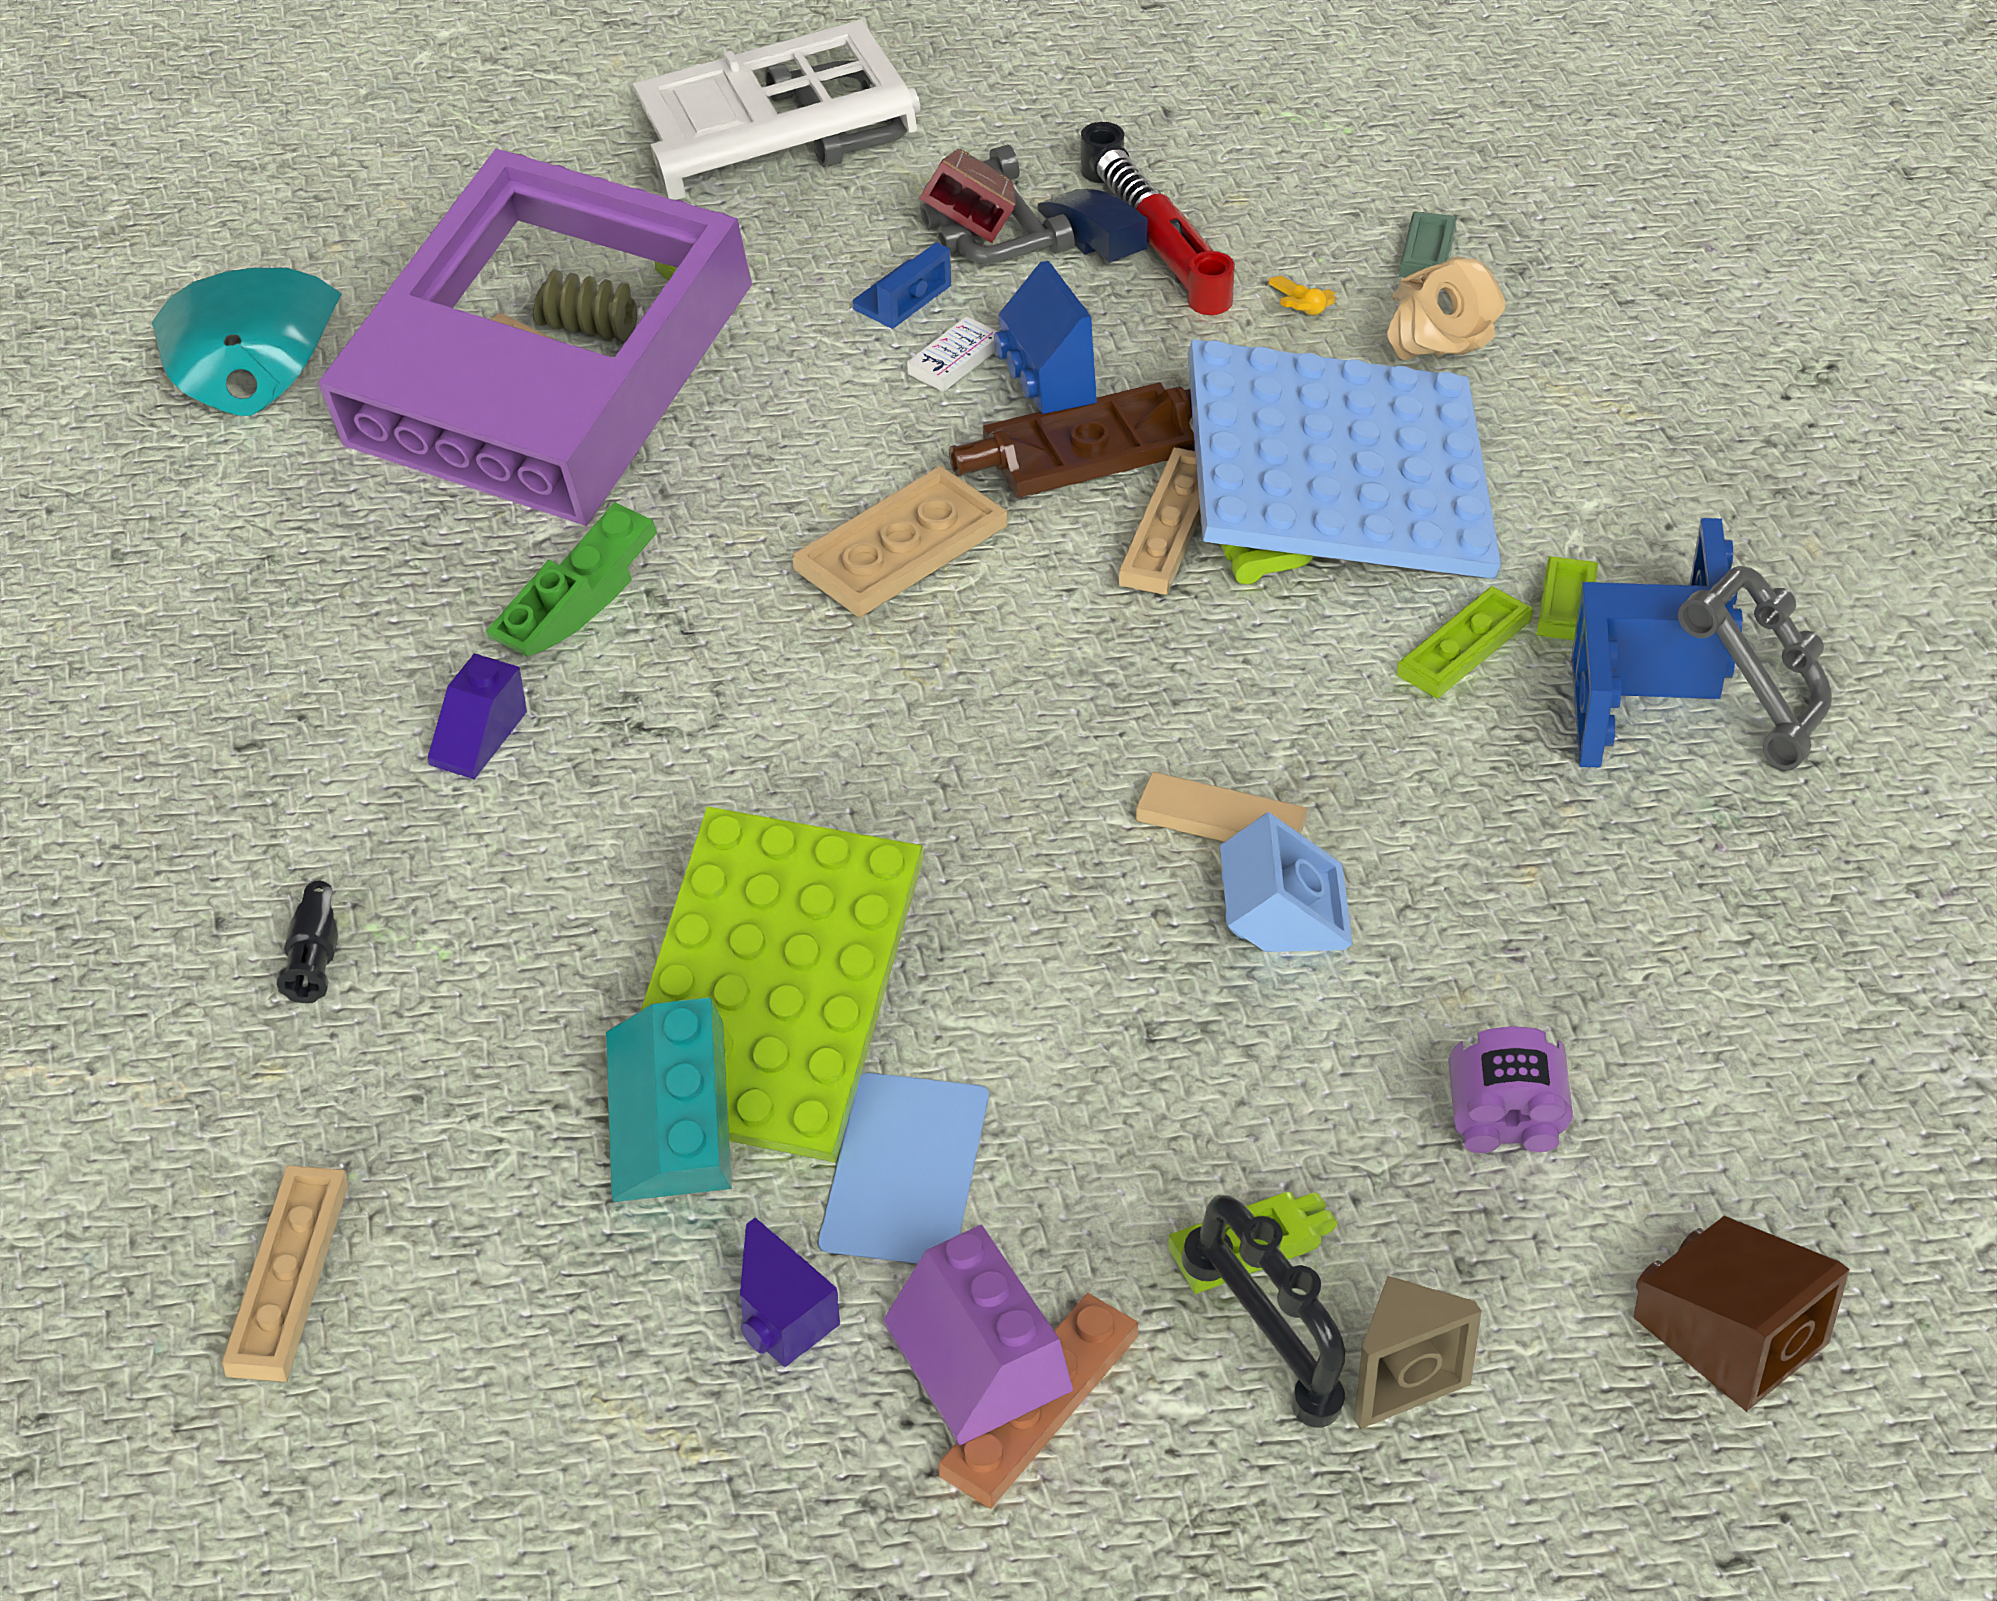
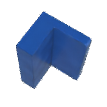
M936 242L914 259L905 261L853 299V309L894 329L951 286L950 248Z

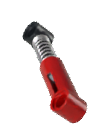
M1095 122L1085 126L1081 131L1082 176L1095 183H1106L1116 197L1131 205L1148 219L1147 242L1188 290V304L1191 309L1203 315H1218L1228 311L1233 304L1235 270L1233 259L1225 253L1213 251L1167 195L1156 192L1155 187L1151 185L1143 173H1140L1139 168L1129 158V154L1124 148V131L1120 126L1111 122Z

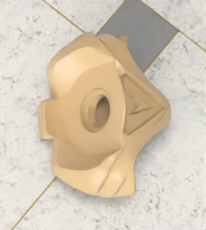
M1452 257L1444 263L1422 269L1399 281V287L1392 294V298L1394 301H1399L1400 304L1389 324L1387 338L1397 356L1402 360H1408L1421 354L1435 353L1436 356H1442L1447 353L1464 355L1467 352H1473L1476 349L1483 348L1495 337V326L1493 323L1505 311L1506 301L1494 275L1483 262L1473 258ZM1440 290L1447 292L1452 301V311L1450 314L1444 313L1439 307L1437 296Z

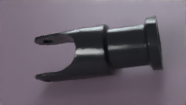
M314 881L306 886L302 902L297 907L287 932L284 951L288 959L286 967L279 971L276 985L281 994L294 1002H316L319 998L326 995L329 981L325 970L326 965L334 958L338 930L334 920L333 909L330 905L333 894L332 887L324 881ZM320 888V889H322L323 891L318 892V891H314V890ZM304 976H307V987H303Z

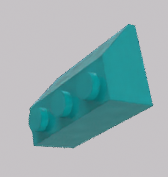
M711 997L651 1004L606 1032L612 1199L614 1202L732 1189L723 1021Z

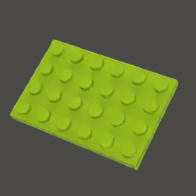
M709 806L706 807L640 1011L651 1004L711 997L724 1027L730 1142L836 1163L924 859L922 845Z

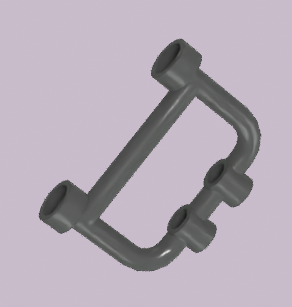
M834 61L811 67L816 73L855 61ZM785 64L767 67L765 70L766 87L805 75L801 69L789 71ZM864 70L832 78L849 77L857 79L861 83L862 90L874 87ZM810 85L770 96L773 101L791 98L794 91L804 106L821 102ZM900 116L884 120L883 122H891L887 126L852 134L841 132L814 140V150L822 167L836 165L842 162L844 153L899 140L907 133V129L902 123Z
M1009 144L991 149L989 153L990 159L982 161L1010 180L1019 177V163L1013 148ZM1015 188L1016 205L1011 213L1027 235L991 246H982L975 243L968 228L927 203L920 205V213L925 227L928 230L940 227L937 230L939 243L950 248V253L959 250L968 260L976 263H998L1047 247L1054 254L1073 249L1075 244L1071 224L1064 214L1045 219L1042 224Z
M1736 566L1727 571L1710 591L1700 590L1692 593L1680 606L1678 620L1681 627L1691 636L1707 638L1715 632L1717 633L1776 726L1763 742L1764 756L1773 766L1782 770H1792L1797 768L1811 750L1809 736L1827 716L1831 707L1832 692L1829 680L1817 661L1823 653L1824 644L1821 638L1814 632H1799L1789 617L1796 609V599L1790 591L1779 587L1772 589L1763 576L1753 568ZM1741 587L1749 592L1757 604L1754 610L1757 622L1762 627L1773 630L1785 648L1782 652V660L1785 666L1793 672L1801 673L1809 687L1810 703L1797 718L1725 607Z

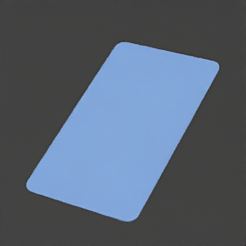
M865 1073L861 1075L849 1115L818 1240L819 1248L827 1253L918 1264L927 1249L959 1235L989 1098L988 1089L981 1085L878 1073Z

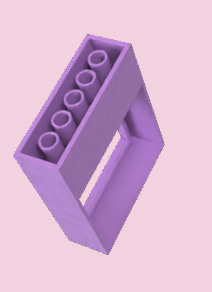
M495 148L318 381L343 446L587 526L752 286L738 219L722 212H714L693 206L681 200L669 199L649 193L643 189L631 188L608 181L602 177H593L569 170L560 165H552L528 158L522 154H514ZM517 221L677 268L615 358L457 310L453 307Z

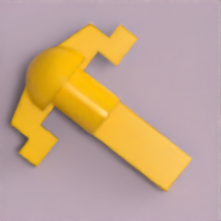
M1284 276L1269 278V285L1288 295V297L1281 298L1280 305L1284 307L1303 310L1308 315H1318L1327 306L1335 303V292L1330 289H1309L1304 285L1294 283Z

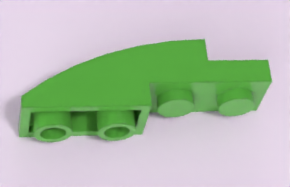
M614 502L560 565L549 559L486 630L488 637L528 657L556 645L581 629L611 603L632 580L627 567L657 534L653 520Z

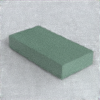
M1417 211L1412 213L1400 263L1399 277H1407L1417 271L1444 263L1450 259L1457 217Z

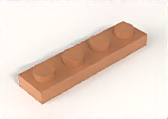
M1087 1292L1054 1330L1060 1339L1073 1391L960 1446L956 1442L939 1462V1477L991 1509L1138 1337V1322Z

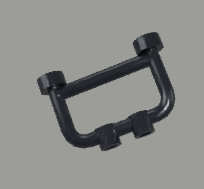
M1217 1195L1206 1207L1202 1226L1192 1230L1186 1237L1181 1256L1183 1267L1190 1276L1200 1281H1215L1219 1278L1224 1280L1299 1379L1291 1398V1406L1295 1416L1302 1423L1310 1427L1322 1428L1329 1426L1339 1417L1345 1400V1391L1339 1381L1345 1363V1346L1336 1323L1318 1300L1321 1290V1279L1312 1268L1303 1265L1293 1267L1279 1249L1283 1232L1278 1222L1267 1216L1254 1217L1242 1202L1230 1195ZM1228 1226L1241 1241L1239 1252L1243 1261L1252 1267L1262 1268L1279 1290L1277 1302L1280 1309L1288 1316L1300 1318L1307 1326L1319 1349L1318 1361H1316L1234 1254L1232 1241L1226 1234ZM1254 1240H1263L1266 1243H1268V1245L1258 1244ZM1292 1289H1301L1306 1295L1297 1294Z

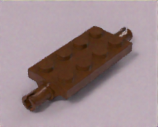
M1161 382L1097 397V403L1045 414L1036 412L983 425L982 440L949 447L950 464L957 477L996 467L998 470H1001L1016 497L1020 498L1168 461L1174 447L1195 451L1194 432L1189 424L1190 418L1193 417L1191 390H1184L1180 386L1165 389Z

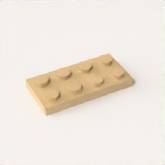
M940 465L794 553L793 567L796 572L860 618L1007 526V511Z

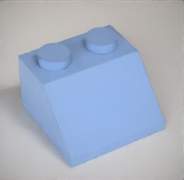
M1267 812L1220 845L1221 878L1224 884L1226 905L1225 919L1227 926L1236 936L1247 939L1265 952L1345 950L1353 945L1343 865L1341 862L1270 812Z

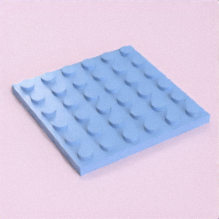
M1191 340L1188 351V366L1203 542L1496 579L1501 566L1469 378L1467 376H1460L1451 372L1438 373L1416 370L1406 366L1393 367L1371 364L1357 359L1342 360L1320 357L1312 353L1298 354L1276 351L1267 347L1254 348L1232 345L1218 340Z

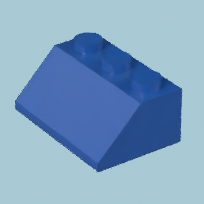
M1049 261L1040 262L999 313L1000 331L994 333V345L997 356L1000 360L1004 359L1007 362L1011 377L1013 379L1018 378L1024 396L1027 399L1031 398L1042 414L1097 403L1091 315Z

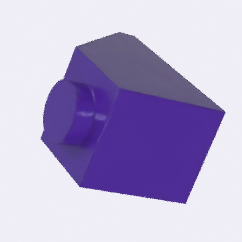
M476 653L471 656L447 686L428 754L430 766L474 780L527 713L520 667Z
M756 1217L746 1223L740 1286L743 1318L741 1331L746 1341L755 1351L760 1354L768 1352L785 1368L840 1325L837 1287Z

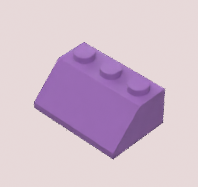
M982 1224L925 1251L883 1320L888 1332L959 1446L1073 1391L1059 1337Z

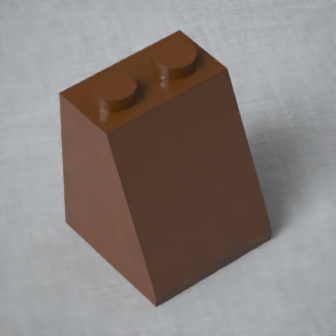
M1723 1216L1705 1231L1701 1228L1692 1231L1682 1242L1677 1253L1664 1263L1659 1260L1651 1263L1642 1272L1636 1283L1638 1295L1633 1318L1747 1412L1829 1344L1850 1269L1838 1260Z

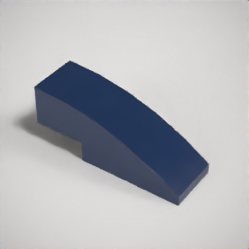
M1076 189L1038 203V211L1046 219L1061 214L1067 217L1073 230L1074 245L1084 255L1097 251L1108 263L1147 249L1148 219L1131 205L1114 195L1101 190Z

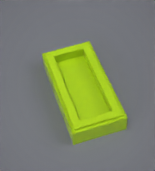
M1548 556L1537 636L1574 640L1582 582H1596L1599 562Z

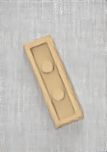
M1152 772L1136 807V821L1225 842L1267 812H1270L1301 834L1306 823L1307 807Z

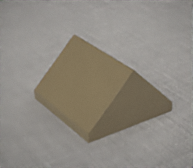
M1387 1276L1362 1344L1354 1420L1360 1429L1471 1385L1482 1312L1476 1301Z

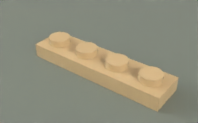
M1174 447L1120 567L1119 586L1168 595L1201 518L1195 451Z
M286 1166L222 1360L226 1377L279 1382L288 1381L349 1185L345 1170Z

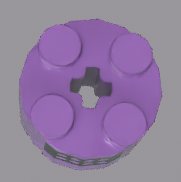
M1509 1026L1479 1032V1043L1469 1046L1465 1050H1463V1041L1454 1046L1448 1058L1453 1118L1456 1131L1464 1137V1146L1468 1151L1487 1153L1497 1149L1500 1143H1523L1524 1147L1529 1151L1547 1152L1559 1145V1134L1567 1129L1573 1119L1567 1058L1564 1044L1560 1040L1557 1041V1046L1546 1041V1032L1542 1030Z

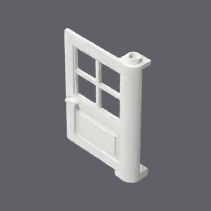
M862 19L736 55L733 51L725 52V58L632 83L634 92L661 140L650 145L661 186L667 198L673 200L686 197L682 181L684 177L900 116L902 123L909 133L918 131L915 114L920 113V103L914 87L907 88ZM846 44L857 61L815 73L805 56ZM795 59L805 76L762 88L752 71ZM864 70L874 87L831 99L821 81ZM811 85L821 101L777 114L768 96Z

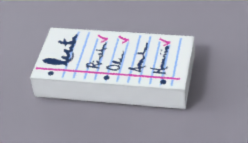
M966 316L907 361L908 375L944 392L996 352L994 333L998 331Z

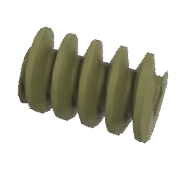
M553 269L536 294L533 319L536 325L540 326L548 324L551 328L559 330L565 327L567 331L575 333L582 330L586 335L595 336L599 334L605 339L611 340L616 337L618 341L626 342L636 326L637 305L634 299L631 298V289L627 283L619 284L614 294L612 281L604 279L597 291V283L594 277L587 276L580 287L578 274H568L563 283L561 271Z

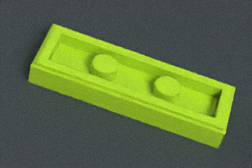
M1490 586L1403 657L1397 665V676L1438 699L1531 622L1533 608L1496 587Z

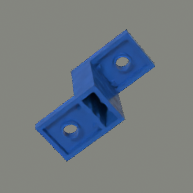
M1701 518L1689 585L1582 582L1571 656L1580 767L1601 768L1604 746L1613 747L1615 739V716L1610 715V708L1620 707L1621 696L1721 699L1724 678H1733L1735 662L1717 633L1715 632L1707 638H1697L1688 634L1681 627L1678 620L1680 606L1692 593L1700 590L1710 591L1726 572L1732 568L1733 541L1724 539L1722 518ZM1736 593L1725 607L1742 632V610L1733 608L1737 600Z

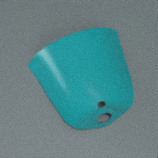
M246 268L226 271L193 281L171 296L152 321L163 368L174 385L188 396L230 414L238 416L254 415L279 397L300 375L312 356L342 293L317 276L290 268ZM237 335L241 339L240 344L225 345V339L228 336ZM237 369H244L252 373L257 381V388L254 394L243 399L233 396L226 386L227 377L231 372Z

